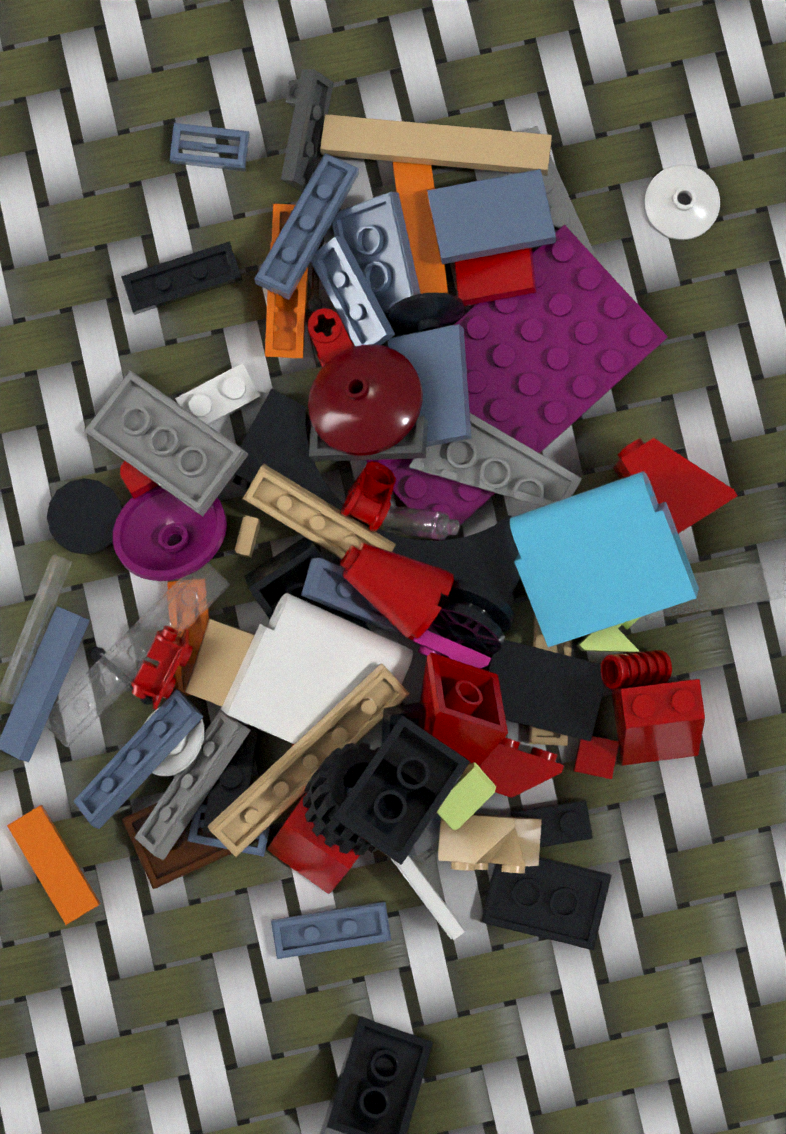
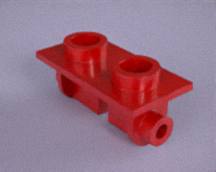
M164 626L163 630H158L147 652V657L158 661V664L155 665L143 660L131 683L133 687L132 694L141 699H145L147 695L153 697V709L155 710L162 698L168 699L176 683V678L173 676L178 666L185 667L192 653L193 646L189 645V630L186 628L181 637L177 636L178 631L170 626Z

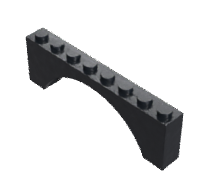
M271 389L240 446L249 455L234 474L235 478L232 482L248 490L260 467L265 464L341 510L343 503L325 483L315 462L309 457L310 446L307 433L306 407ZM349 514V516H351L352 518L369 527V525ZM511 515L484 531L452 540H417L398 536L380 528L376 531L396 544L392 552L445 569L453 574L454 580L467 581L484 587L501 597L506 603L520 579L514 562L519 551L510 528Z

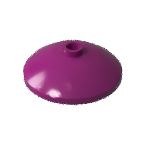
M158 485L135 499L131 498L120 511L113 528L115 552L124 567L140 578L152 581H170L185 577L202 568L219 550L226 533L225 511L217 497L202 517Z

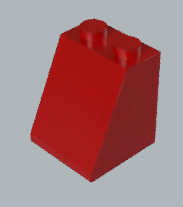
M639 438L627 445L617 454L620 460L613 466L620 479L643 471L647 474L658 504L667 503L678 534L738 496L733 488L655 438L646 443Z
M430 652L426 659L420 703L426 708L425 731L469 760L470 763L475 762L480 766L508 734L498 674Z
M700 679L611 689L621 766L699 755L705 723Z
M302 798L267 850L323 891L330 894L360 855H355L353 849L348 854L339 852L338 845L334 844L332 847H329L324 843L326 838L322 834L317 837L312 831L315 824L306 820L305 813L309 808L303 807Z

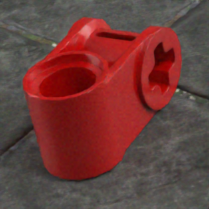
M323 308L312 313L308 320V332L317 351V358L321 367H323L334 356L344 350L355 347V345L349 338L341 318L336 312ZM324 318L327 323H335L331 328L332 335L326 337L323 332L316 333L314 331L319 327V319Z
M374 461L368 462L348 491L340 514L345 517L350 514L368 524L369 529L376 532L383 523L391 506L390 499L396 482L394 473L384 464Z

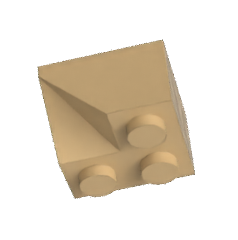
M474 813L459 829L452 830L441 818L438 860L450 861L451 869L488 870L489 863L502 864L501 872L525 873V866H539L542 819Z

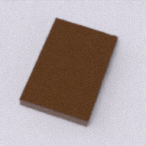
M209 793L202 802V804L208 803ZM157 803L122 819L153 889L232 854L228 849L189 842L191 819L165 859L162 860L154 856L135 839L136 834ZM202 812L201 819L205 820L206 813ZM201 827L198 829L199 835H203V828ZM255 839V840H254L251 844H249V845H252V844L258 842L259 839Z

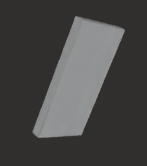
M132 371L127 373L85 429L88 435L202 517L249 455L245 450Z

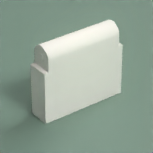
M285 593L278 602L268 626L259 625L221 710L235 719L296 744L381 663L402 684L410 667L413 651L291 594ZM383 720L355 745L356 748L361 743L370 744V749L372 750L381 747Z

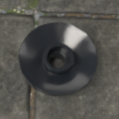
M437 292L422 293L404 298L395 303L390 308L388 317L391 325L397 329L409 332H423L456 323L463 317L465 307L460 298L451 294Z

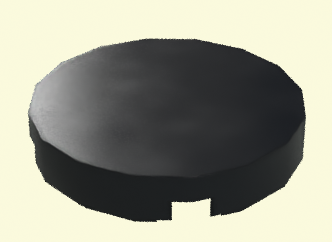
M83 478L70 481L58 489L49 502L47 512L49 531L59 545L72 553L91 555L101 552L113 545L114 524L120 511L123 509L121 501L110 487L98 480Z

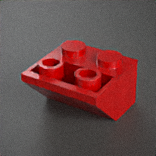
M504 737L479 767L495 784V793L513 798L561 774L564 765L556 762L558 755L536 747H532L531 753L518 750L520 742Z

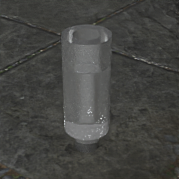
M390 506L387 516L383 521L386 532L399 535L443 540L448 534L456 535L459 531V521L450 519L446 512Z

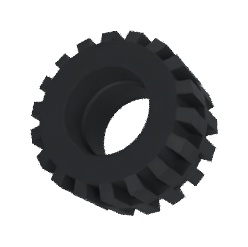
M354 743L346 744L342 750L338 747L326 757L305 787L304 791L307 794L303 798V807L309 808L305 813L307 822L315 824L312 831L317 837L322 834L326 838L324 842L329 847H332L334 844L338 845L339 852L348 854L353 849L355 855H364L367 850L371 853L378 850L334 820L333 817L347 797L344 787H354L380 747L372 750L370 749V744L361 743L358 748H356Z

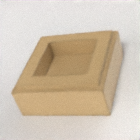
M246 515L243 517L235 551L239 556L252 559L261 524L258 518Z

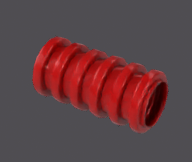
M663 650L609 654L601 663V677L604 684L610 689L666 683L672 674V663L668 654Z

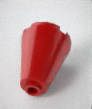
M364 542L357 548L351 545L340 562V566L344 567L342 576L396 629L412 641L414 638H420L430 627L441 610V607L438 606L441 593L448 597L454 581L453 574L445 569Z

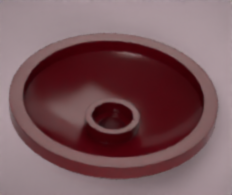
M368 344L355 346L340 352L330 359L315 377L308 399L310 420L321 439L333 449L354 456L377 454L399 443L415 425L423 402L422 384L413 365L398 351L382 345ZM363 385L361 392L357 394L352 393L355 387Z

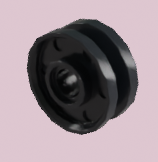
M454 580L448 597L441 593L438 603L441 610L430 626L444 638L481 654H494L501 650L505 638L504 632L511 628L515 614L501 597L490 590L471 582Z

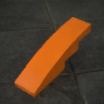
M392 161L396 192L399 193L420 293L437 292L448 294L445 264L441 262L427 190L435 189L432 166Z
M273 204L270 250L295 205ZM309 265L289 300L267 290L265 357L303 358Z

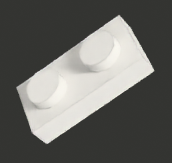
M242 363L175 399L180 406L210 426L261 399Z

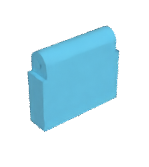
M644 471L510 518L511 532L519 551L514 562L548 647L697 598L699 587L666 502L658 504L650 480Z

